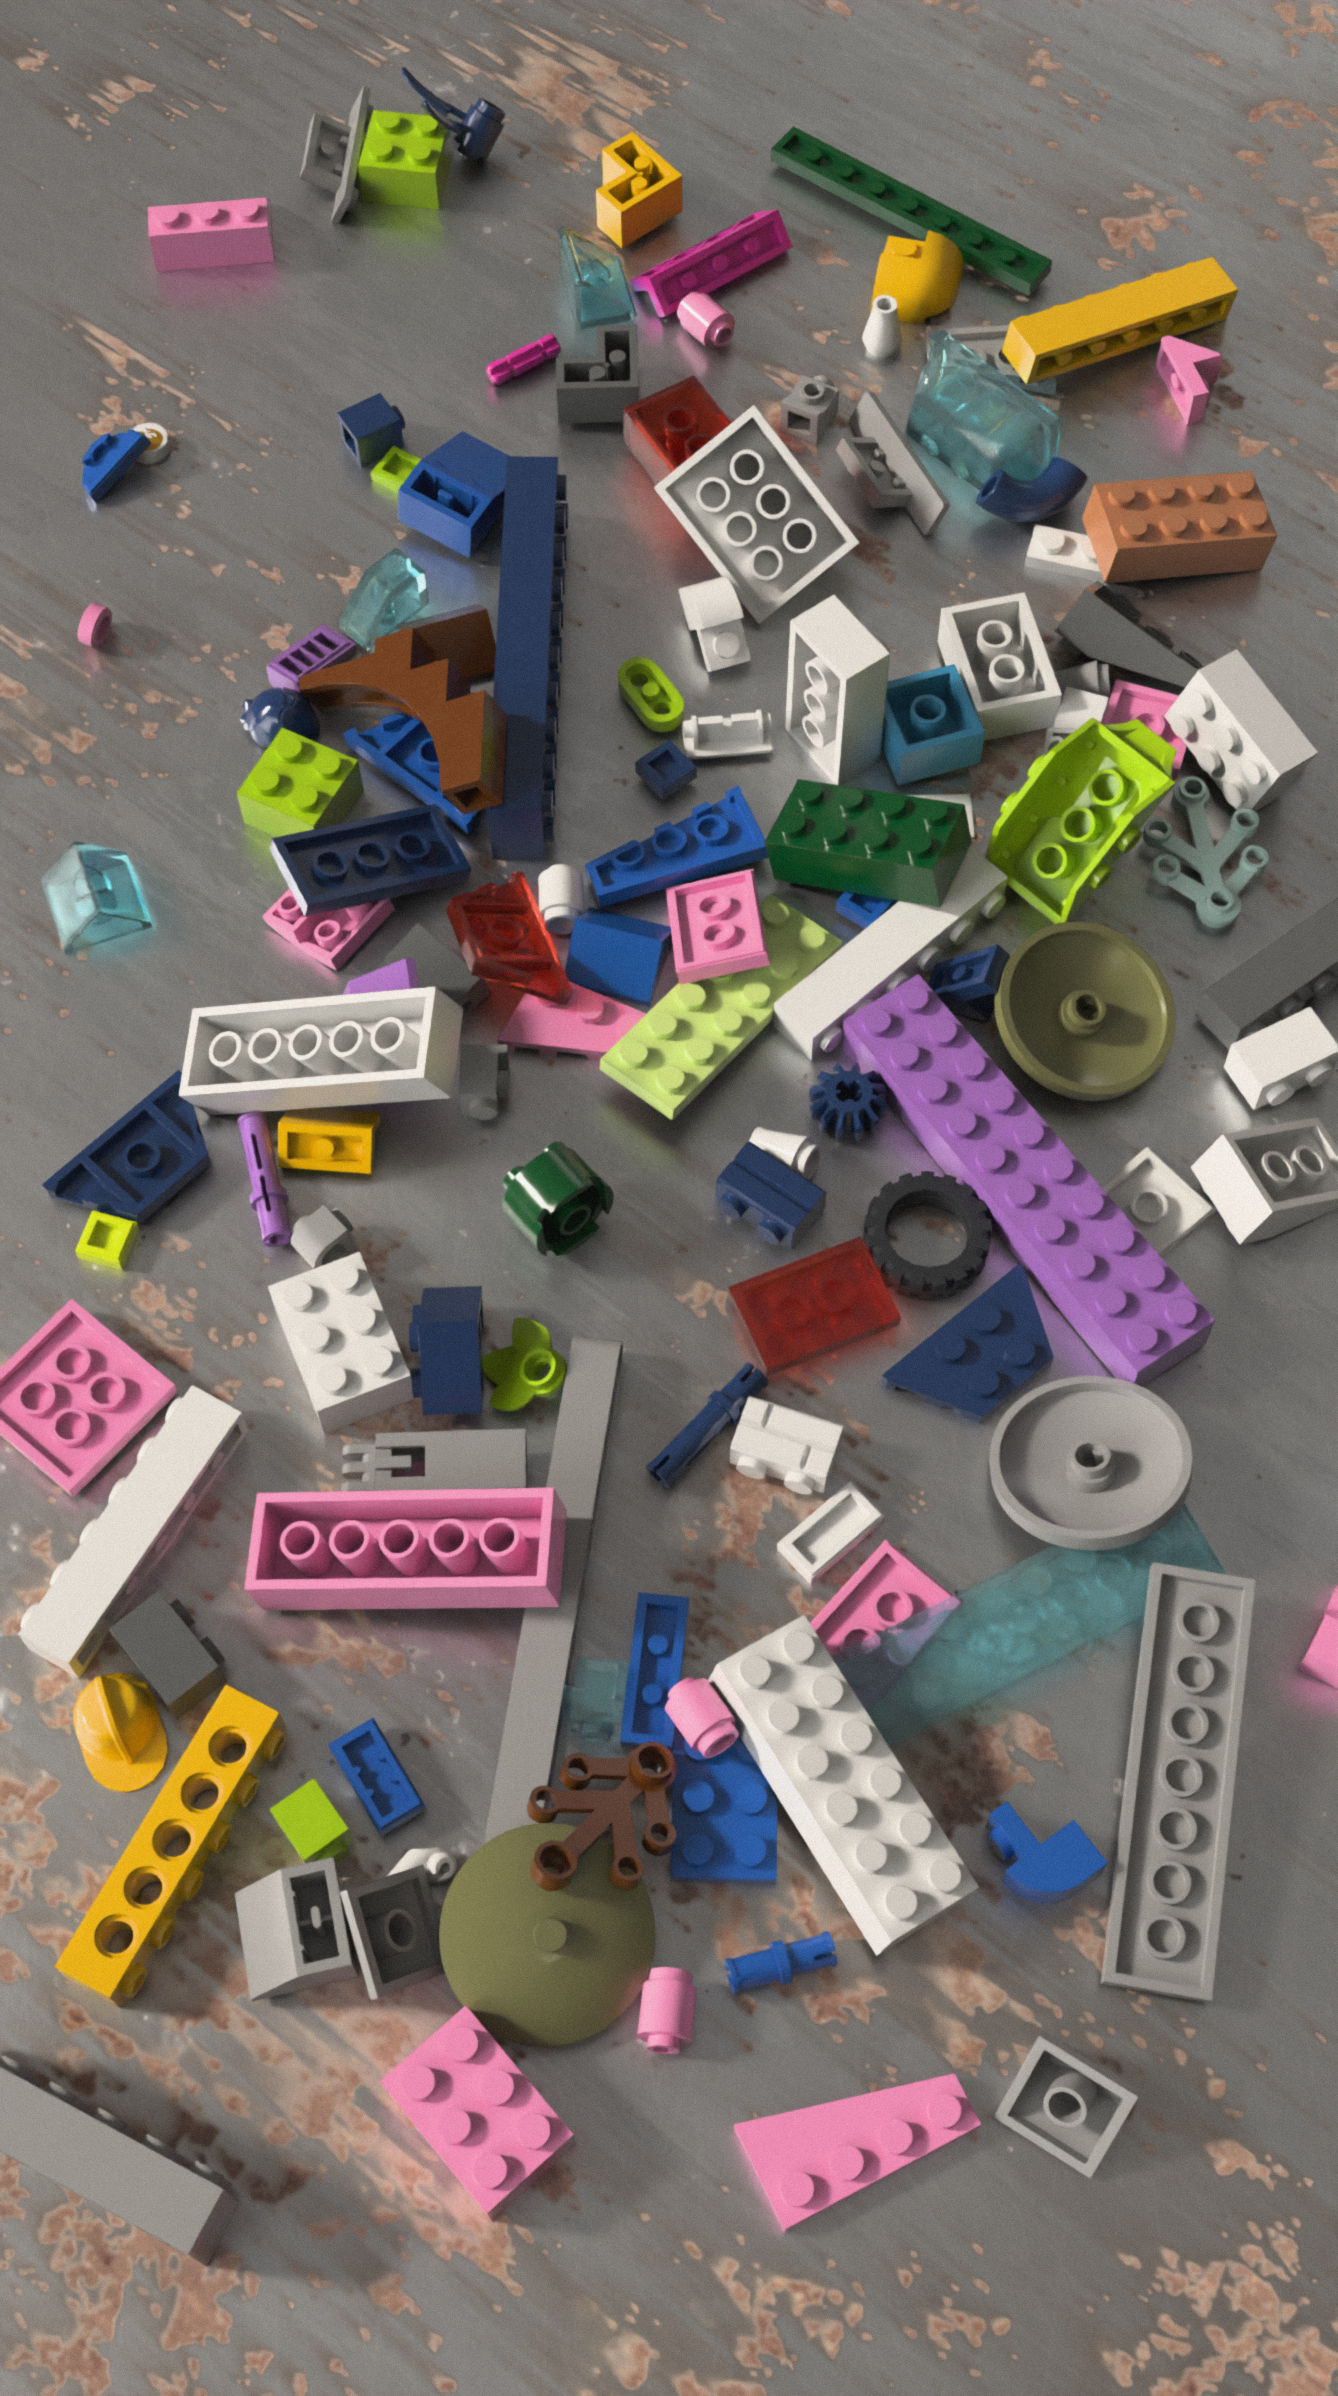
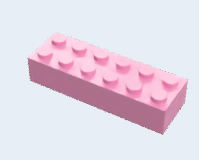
M554 1487L257 1493L244 1590L263 1610L560 1607L567 1509Z

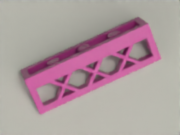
M779 210L759 211L629 281L634 292L648 291L658 317H666L678 310L680 302L692 292L708 294L793 246Z

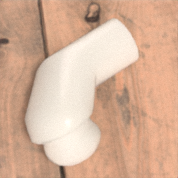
M438 1847L414 1848L406 1852L387 1876L423 1865L428 1883H441L450 1881L455 1876L458 1866L453 1854L447 1849Z

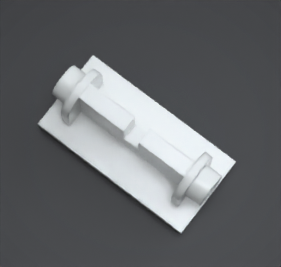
M761 709L753 713L731 714V718H723L722 715L696 718V715H691V720L681 722L685 756L689 760L772 753L773 751L770 736L771 716L770 713L762 714Z

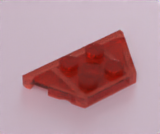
M523 872L511 874L508 883L497 887L494 883L490 882L480 886L475 892H465L450 899L446 912L471 975L560 1005H568L573 990Z

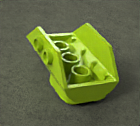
M1092 717L1053 747L1047 755L1043 754L1034 761L1027 774L1030 778L1019 792H1013L1000 808L1002 815L994 825L985 858L1008 877L1007 885L1053 923L1069 922L1092 892L1100 890L1109 881L1114 873V869L1111 866L1121 853L1126 854L1130 852L1141 839L1143 834L1140 830L1175 784V781L1172 779V766L1177 750L1138 719L1119 724H1102Z

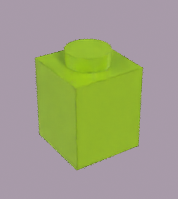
M314 1778L269 1809L304 1864L332 1857L338 1863L348 1854L349 1850L347 1847L355 1842L349 1828Z

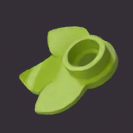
M528 1318L514 1319L512 1326L513 1346L498 1349L482 1356L484 1372L490 1380L498 1385L491 1396L489 1405L501 1411L511 1412L522 1409L536 1396L545 1397L554 1394L565 1382L567 1363L561 1354L553 1350L550 1332L542 1324ZM546 1368H551L548 1375L540 1380L542 1371Z

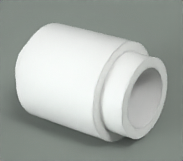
M557 864L551 866L539 876V917L544 922V927L547 931L554 934H569L573 931L575 919L584 912L583 876L569 865Z

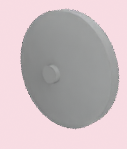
M1107 1376L1068 1377L1052 1381L1030 1391L1016 1401L1003 1415L994 1431L989 1451L992 1486L1005 1512L1016 1524L1035 1537L1070 1549H1114L1130 1545L1152 1535L1166 1525L1179 1511L1187 1497L1192 1481V1445L1186 1427L1177 1413L1163 1399L1146 1388L1129 1381Z

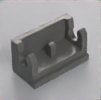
M419 923L384 958L388 965L405 958L415 959L419 988L437 987L463 1008L462 1020L483 999L486 1000L492 994L482 975Z

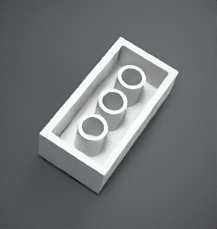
M832 595L790 620L785 730L836 785H842L879 762L890 652L880 637H874L864 627L854 609L845 607L835 595Z

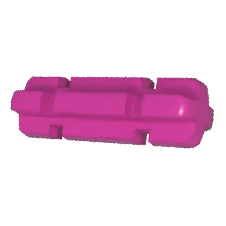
M548 334L538 339L536 343L532 342L506 355L504 360L500 358L490 363L486 367L487 376L494 386H498L508 381L511 376L514 378L540 365L543 360L548 361L556 357L561 352L560 344L553 334Z

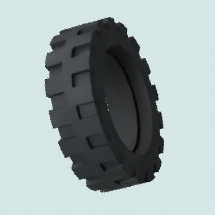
M921 1171V1176L914 1177L912 1173L899 1176L898 1182L892 1184L890 1181L881 1188L880 1195L878 1197L874 1196L869 1204L868 1213L864 1221L862 1245L863 1252L867 1254L866 1262L872 1272L877 1271L879 1274L878 1280L885 1287L893 1286L897 1289V1294L909 1298L911 1294L920 1296L919 1300L932 1301L933 1296L940 1295L942 1299L950 1298L955 1295V1291L959 1288H962L963 1291L973 1283L974 1277L980 1275L985 1266L992 1233L991 1219L986 1217L988 1209L982 1199L978 1201L974 1197L975 1191L965 1183L964 1186L956 1183L957 1178L951 1175L944 1174V1177L934 1176L932 1171ZM925 1205L941 1208L955 1216L963 1226L967 1237L966 1247L960 1256L948 1264L933 1267L912 1264L900 1257L889 1244L887 1229L893 1217L911 1207Z

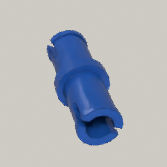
M825 1931L820 1935L783 1944L782 1940L770 1942L769 1949L732 1959H724L725 1970L730 1973L726 1975L733 1994H737L739 1991L778 1981L780 1985L792 1983L793 1976L829 1966L835 1967L838 1961L837 1955H832V1951H835L832 1937L829 1931Z

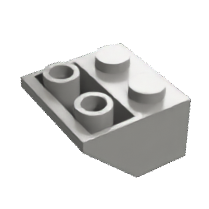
M334 1857L279 1869L235 1893L252 2002L359 1977L352 1934L340 1892L344 1891L341 1871Z

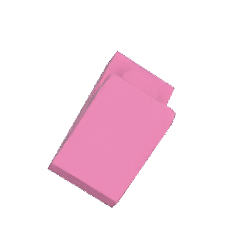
M1169 335L1161 338L1156 368L1186 424L1200 422L1203 420L1206 403L1210 400L1209 385H1213L1217 381L1222 356L1213 350Z

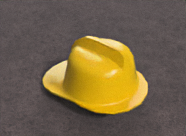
M117 1672L94 1678V1681L89 1683L78 1696L73 1710L74 1727L86 1765L94 1779L107 1789L119 1792L140 1790L155 1780L165 1765L168 1753L166 1733L154 1696L147 1684L132 1674Z

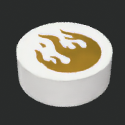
M143 423L132 429L145 435L151 442L150 446L136 460L137 462L153 464L163 460L168 455L170 443L167 432L162 426L155 423Z

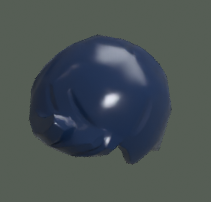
M273 687L262 691L254 699H245L243 701L242 707L246 712L241 716L240 720L243 723V727L249 730L252 739L259 746L268 748L281 728L315 742L319 737L320 724L308 698L294 689Z

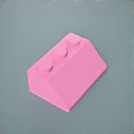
M267 197L148 207L149 240L157 272L274 262L271 200Z

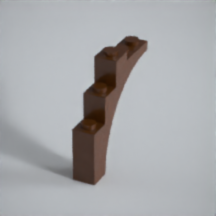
M413 627L375 639V651L373 654L300 676L299 691L322 714L348 708H382L404 713L424 723L432 736L439 760L440 791L463 815L503 804L507 714L486 690L470 693L471 682L449 658L435 661V651Z

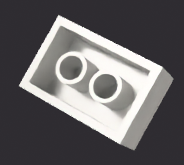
M1025 592L941 608L937 641L945 665L955 664L984 728V740L1053 727L1060 707L1062 693Z
M1238 649L1198 670L1164 716L1173 732L1182 739L1196 757L1200 767L1210 775L1223 792L1227 802L1236 810L1248 808L1257 811L1281 797L1318 754V751Z
M360 1252L268 1286L278 1318L324 1434L415 1399L412 1393L410 1372Z

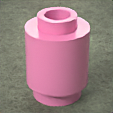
M692 292L680 302L677 316L680 319L681 326L706 348L714 350L726 345L731 340L734 334L735 319L733 315L709 295Z
M688 1677L671 1688L668 1693L669 1700L665 1705V1711L693 1751H700L705 1758H712L724 1752L737 1740L739 1732L734 1726L736 1719L707 1679L695 1680L693 1677Z
M657 1967L650 1970L649 1980L643 1983L638 2026V2038L648 2042L647 2049L649 2051L660 2054H677L680 2052V2046L692 2043L697 1988L692 1985V1973L672 1967Z

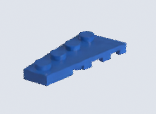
M739 786L726 791V798L713 805L705 802L691 809L692 816L675 825L668 821L656 827L653 836L642 842L631 840L585 864L586 877L599 907L608 906L768 858L764 843L765 838Z

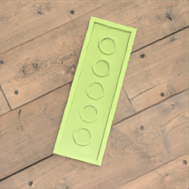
M770 893L760 903L770 965L682 985L678 983L600 1058L599 1069L666 1117L673 1120L774 1019V1003L839 951L842 940Z

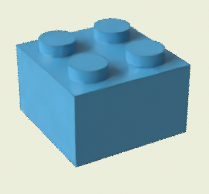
M955 664L887 682L881 747L898 785L976 765L981 762L985 731Z

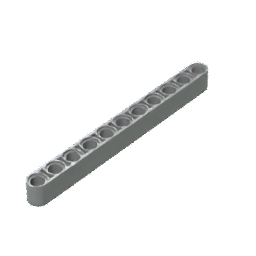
M574 1335L572 1339L546 1488L554 1487L567 1509L560 1607H527L524 1611L484 1844L506 1831L521 1826L537 1824L538 1822L532 1820L527 1813L530 1794L539 1786L552 1787L621 1370L622 1341ZM536 1801L538 1806L548 1809L549 1803L547 1801Z

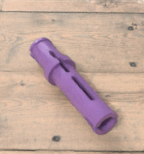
M252 1111L241 1115L237 1120L253 1188L250 1202L252 1209L258 1212L264 1245L279 1247L288 1244L292 1237L285 1207L289 1201L286 1188L280 1184L275 1154L267 1125V1116L263 1112Z

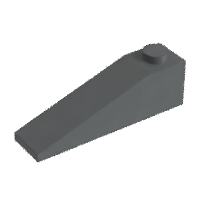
M1099 581L1084 589L1055 630L1056 633L1062 636L1059 642L1077 656L1085 653L1089 657L1182 687H1186L1197 671L1205 667L1194 656L1183 650L1177 655L1171 650L1174 646V643L1170 640L1171 637L1161 629H1156L1150 625L1142 626L1139 623L1142 614Z

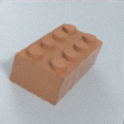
M1252 471L1095 483L1082 516L1104 583L1262 570L1278 536Z

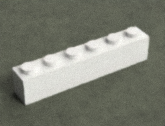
M970 845L941 907L904 901L897 902L774 1003L773 1027L811 1061L823 1051L826 1053L831 1052L842 1041L844 1019L908 981L919 971L930 970L939 961L943 951L953 943L959 945L964 942L972 933L974 926L984 917L988 919L994 917L1006 902L1004 896L1008 877Z
M191 1385L184 1397L179 1396L172 1402L166 1413V1423L156 1437L151 1436L144 1442L138 1453V1463L127 1478L122 1477L114 1485L109 1495L108 1506L98 1519L94 1518L86 1525L80 1537V1546L70 1560H64L59 1564L52 1575L50 1589L40 1603L35 1602L28 1608L22 1618L21 1630L18 1635L28 1649L77 1678H80L110 1634L108 1628L119 1621L249 1431L241 1411L194 1385Z

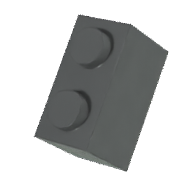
M158 1590L108 1628L118 1646L178 1720L227 1681L219 1667L225 1661V1658L208 1636L199 1642L191 1632L189 1627L195 1621L182 1603L176 1599L169 1604Z

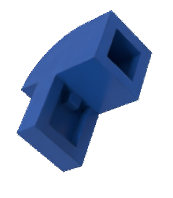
M1006 1801L990 1813L985 1826L989 1830L986 1838L995 1853L1002 1860L1006 1861L1010 1858L1014 1863L1006 1870L1002 1883L1011 1892L1030 1902L1051 1904L1071 1898L1101 1876L1108 1864L1075 1820L1040 1844Z

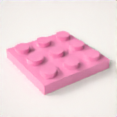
M71 1299L0 1368V1435L74 1498L178 1393V1390L173 1382Z

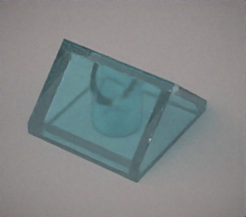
M562 226L558 230L560 275L577 330L632 320L637 313L619 257Z
M74 841L41 878L65 954L152 927L126 852Z

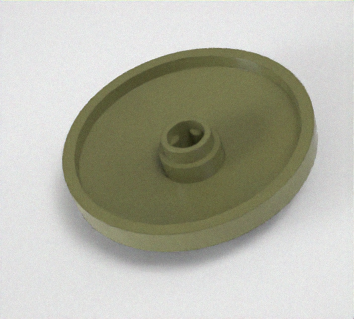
M1079 921L1053 924L1033 933L1009 957L1001 975L997 992H995L994 1007L997 1026L1012 1058L1037 1083L1069 1098L1101 1101L1117 1098L1135 1090L1159 1069L1165 1061L1173 1042L1176 1022L1175 1006L1169 985L1160 968L1150 955L1132 939L1116 930L1099 924Z
M537 1823L521 1826L494 1837L475 1851L462 1865L454 1877L443 1902L438 1932L439 1950L443 1969L451 1989L463 2007L467 2006L484 2027L516 2043L538 2047L563 2046L588 2039L603 2031L622 2016L634 2002L643 1987V1983L647 1979L652 1964L656 1932L654 1912L648 1891L642 1878L639 1885L633 1890H621L612 1884L609 1878V1871L615 1855L614 1847L610 1842L600 1837L578 1859L573 1879L567 1887L557 1891H546L540 1888L531 1875V1864L537 1848L544 1842L551 1840L563 1842L577 1828L576 1826L559 1823ZM619 1867L623 1874L627 1876L635 1875L632 1869ZM544 1868L552 1874H560L555 1868Z

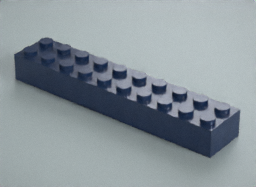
M507 456L493 699L507 714L503 804L487 808L492 858L497 860H546V842L554 843L553 806H556L557 784L554 774L555 769H558L556 734H559L560 709L557 705L558 698H561L559 663L563 662V639L560 636L561 629H564V603L557 602H562V595L566 593V571L559 568H563L564 562H567V536H560V534H565V529H568L569 526L568 503H561V501H567V475H559L558 457Z

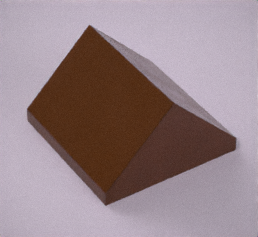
M475 604L397 625L398 631L413 627L435 651V661L449 658L470 682L494 676L496 643L488 611L483 606Z

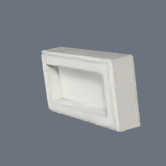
M850 1481L777 1543V1550L811 1585L884 1522L885 1515Z

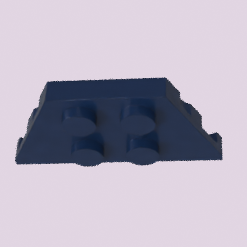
M177 1070L44 1182L42 1187L45 1193L50 1198L141 1224L205 1169L211 1161L194 1106L179 1096L182 1072Z
M1018 1264L886 1371L882 1375L881 1383L886 1388L894 1391L897 1386L923 1396V1402L938 1408L953 1409L959 1416L980 1424L1049 1368L1054 1359L1024 1268Z

